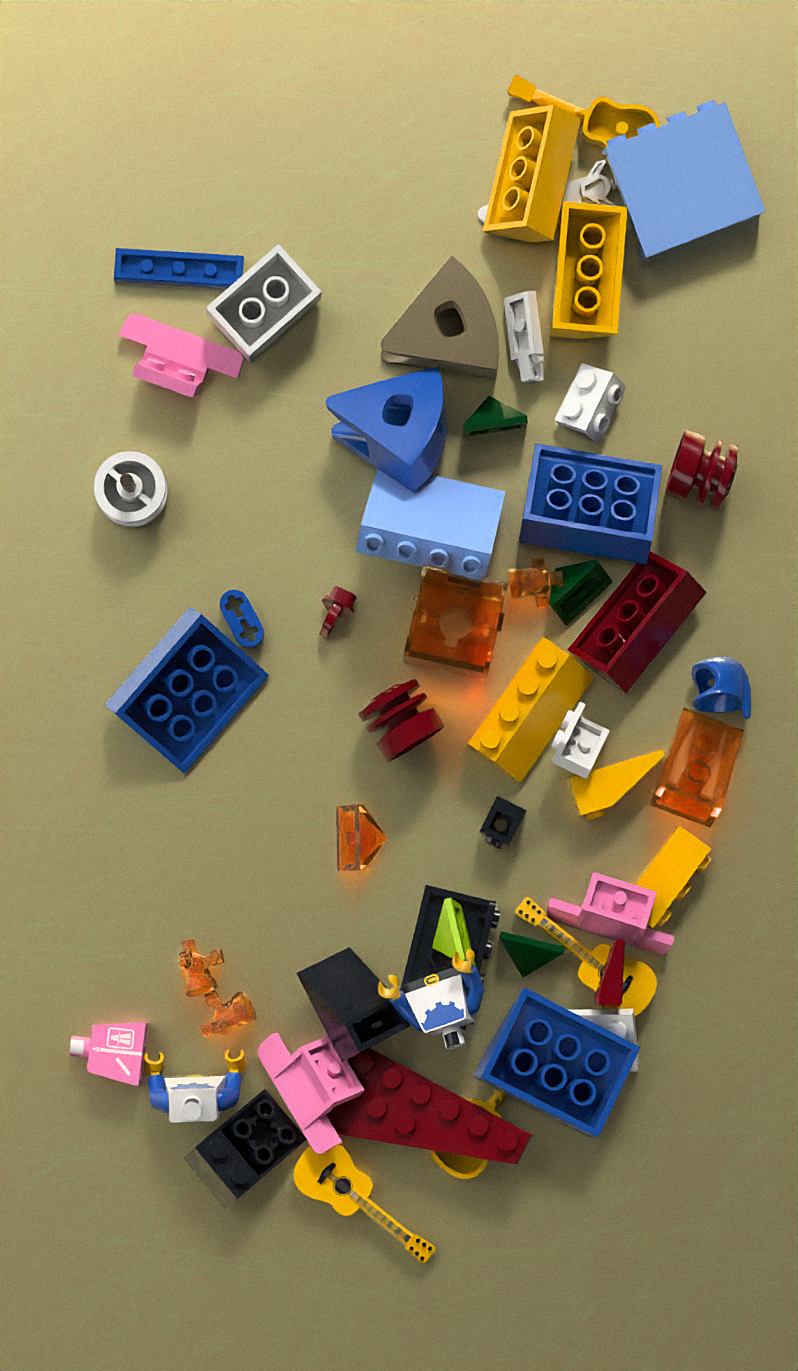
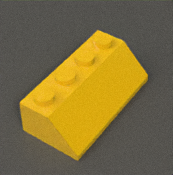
M554 104L510 112L483 232L531 243L554 239L581 119Z
M563 201L559 221L551 337L589 339L618 334L628 207Z
M542 636L474 733L467 747L512 779L521 783L562 725L568 710L573 709L594 679V676L568 653Z

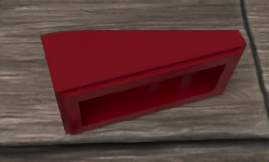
M614 939V942H612L594 996L593 1004L621 1006L624 939Z

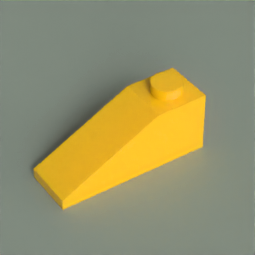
M662 749L590 771L587 779L579 775L570 777L568 784L578 816L587 815L588 821L606 816L605 809L611 808L665 756L664 750Z

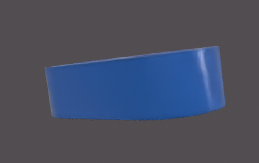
M229 590L224 593L220 599L219 606L240 646L248 649L258 647L264 639V630L248 598L239 590ZM234 597L236 601L243 600L244 603L240 605L243 616L238 618L233 610H226L225 607L229 605V598ZM245 620L251 629H258V632L255 633L256 639L252 642L248 638L243 640L241 638V635L244 634L241 623Z

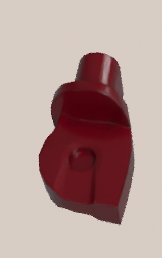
M334 586L330 595L324 596L322 603L329 612L322 624L320 636L328 639L339 617L348 618L353 616L354 609L352 607L357 599L356 595L341 587Z

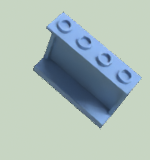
M715 100L697 106L698 112L690 116H686L685 111L666 118L668 124L656 128L655 123L637 129V136L626 139L625 134L608 140L607 144L609 147L601 151L602 156L606 155L623 203L625 207H628L627 213L639 243L637 249L641 260L766 212L726 102L716 105Z
M377 469L361 522L356 552L485 581L506 492L435 475H430L426 482L413 492Z

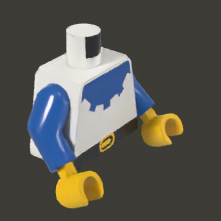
M468 949L466 952V959L468 961L461 960L459 953L456 951L452 959V968L402 985L403 991L398 990L399 981L397 977L389 975V982L393 985V988L387 989L379 981L378 993L383 998L390 999L398 1013L416 1030L432 1036L442 1033L446 1049L450 1050L466 1044L461 1026L476 1021V1013L480 1009L484 986L477 968L472 965L475 953L473 950Z
M230 1050L225 1052L228 1070L226 1074L169 1075L164 1077L161 1075L164 1070L163 1054L159 1052V1061L151 1062L148 1060V1053L144 1055V1072L149 1076L147 1081L152 1107L162 1113H167L169 1121L173 1123L218 1120L225 1110L234 1107L239 1100L242 1080L240 1073L246 1069L244 1051L241 1050V1055L237 1059H232Z

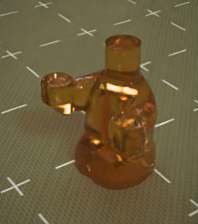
M544 557L532 558L531 568L508 569L512 600L524 596H534L537 608L548 607L549 596L547 593L550 586L564 584L562 571L549 573L545 568Z
M194 939L181 942L183 951L179 953L178 965L181 968V975L184 979L186 996H200L215 990L218 985L211 976L209 968L225 962L222 950H212L209 956H203L197 953Z
M216 990L204 995L206 997L205 1003L214 1009L213 1018L200 1025L201 1032L205 1037L213 1033L215 1035H226L230 1031L237 1030L241 1025L251 1023L257 1019L252 1003L242 991L235 993L231 1000L226 1003L223 1002Z

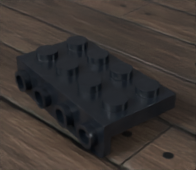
M425 885L400 990L403 991L402 985L453 967L450 957L432 948L444 899L452 898L462 907L471 949L475 953V965L484 984L486 974L480 973L482 961H489L493 942L488 941L490 928L497 929L501 913L500 909L495 908L497 901ZM467 1025L461 1026V1030H466Z

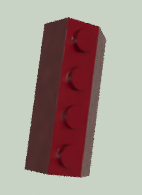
M650 551L647 564L636 563L567 650L605 681L627 693L707 592L688 571Z

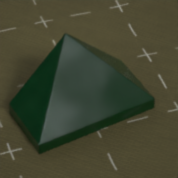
M488 396L463 424V438L527 428V415Z
M596 559L555 568L548 604L563 624L567 626L613 581Z
M501 931L499 935L500 942L522 978L564 954L565 951L564 946Z

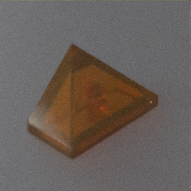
M364 804L336 806L337 872L365 870L387 840V837Z

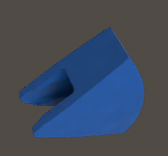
M438 367L382 380L331 395L326 399L327 409L341 421L332 426V437L359 457L413 492L423 485L433 473L442 456L447 436V415L442 378Z

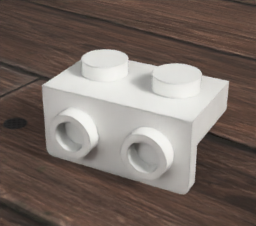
M582 363L556 415L555 421L561 426L585 433L592 440L599 442L603 433L609 427L610 418L617 404L623 398L625 384L612 372Z
M579 702L575 712L568 710L561 728L566 731L558 730L551 748L555 749L556 752L551 763L587 779L610 730L580 717L586 704Z

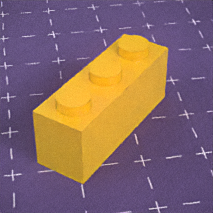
M680 825L676 827L635 883L637 886L657 892L647 923V927L653 929L656 924L660 927L665 924L673 912L668 907L675 898L680 901L683 899L692 886L687 881L694 872L701 874L711 860L707 856L711 848Z

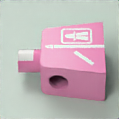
M148 1023L92 1025L91 1038L72 1036L70 1056L88 1058L87 1072L140 1086Z

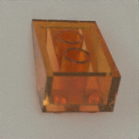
M683 707L658 774L649 805L711 828L722 810L744 730Z

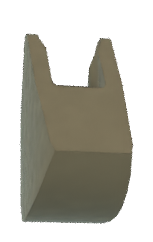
M451 256L382 339L381 358L385 363L422 369L438 367L439 371L496 379L499 342L496 321L491 305L475 277L462 263Z

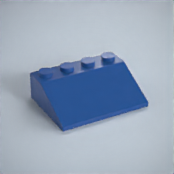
M535 443L518 542L647 564L653 539L662 465Z
M189 607L104 705L180 771L185 773L269 674L201 613Z
M523 987L489 1043L473 1078L588 1137L598 1138L641 1047Z

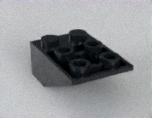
M350 947L296 973L341 1062L410 1027V1024L392 1005L390 999L383 998L378 993L379 978Z
M264 1089L193 1148L183 1159L226 1209L307 1139L267 1090Z

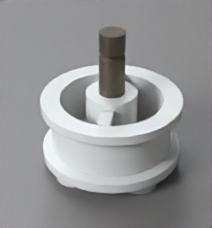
M125 451L109 457L98 469L94 480V494L100 508L110 520L119 525L138 527L148 524L157 518L165 507L168 487L164 474L159 465L143 453Z

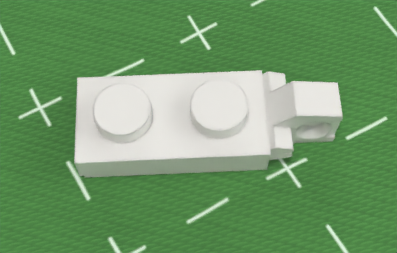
M528 290L505 298L504 306L511 361H515L517 368L520 369L521 382L537 383L543 381L542 362L544 356L536 291Z

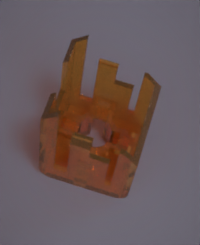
M423 564L420 575L419 594L413 595L410 608L413 617L409 636H407L403 663L438 671L441 668L451 671V674L486 681L496 635L502 629L505 615L502 613L508 583L482 577L481 583L450 577L449 569ZM453 608H459L465 611L464 616L469 620L471 629L464 638L458 639L457 647H448L445 645L446 636L441 632L439 620L446 614L452 613ZM423 615L427 616L425 623L421 622ZM484 629L489 630L488 637L483 636Z

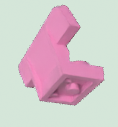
M138 314L128 316L119 333V336L147 345L143 360L136 363L132 376L191 398L200 393L209 368L238 378L243 364V357L239 351Z
M596 872L592 873L581 907L555 898H550L546 915L552 921L612 940L624 939L625 944L656 954H666L672 947L675 938L674 936L646 928L657 894L656 891Z
M279 1034L270 1035L259 1046L258 1057L312 1149L319 1154L326 1153L342 1143L326 1114L333 1107L359 1097L363 1093L364 1088L348 1061L341 1062L329 1036L304 1045L290 1055Z

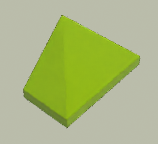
M452 898L444 899L432 948L453 959L457 951L461 960L468 961L466 959V952L468 949H472L462 907Z

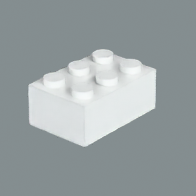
M277 244L206 307V313L243 356L251 362L320 301L322 291L286 251Z

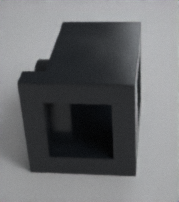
M497 796L479 833L485 835L482 841L499 850L502 844L509 847L526 810ZM498 819L505 820L507 823L506 830H496L495 822Z

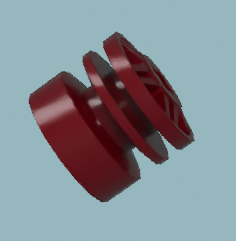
M685 429L672 464L665 495L685 501L691 489L695 488L698 489L697 505L702 506L707 493H711L712 497L709 507L718 511L722 501L729 494L735 477L738 445L730 443L725 457L720 456L722 440H717L711 452L705 451L706 435Z
M416 679L388 688L374 697L367 707L358 713L362 722L375 716L378 718L367 727L369 733L383 728L386 731V734L377 741L376 745L387 762L419 746L445 727L434 708L422 712L418 711L417 707L427 698L425 693L410 698L409 695L420 687Z

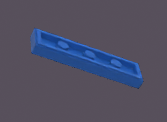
M116 248L114 282L228 289L243 275L244 256Z

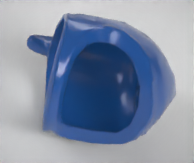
M715 656L701 660L692 667V679L698 690V696L692 702L695 709L714 713L741 710L745 719L751 717V688L748 676L741 663L728 656ZM715 679L714 685L709 686L707 684L708 680Z

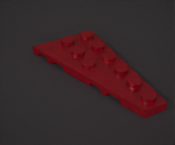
M371 1048L348 1059L349 1065L364 1088L363 1093L359 1097L333 1107L326 1114L339 1135L518 1165L533 1136Z

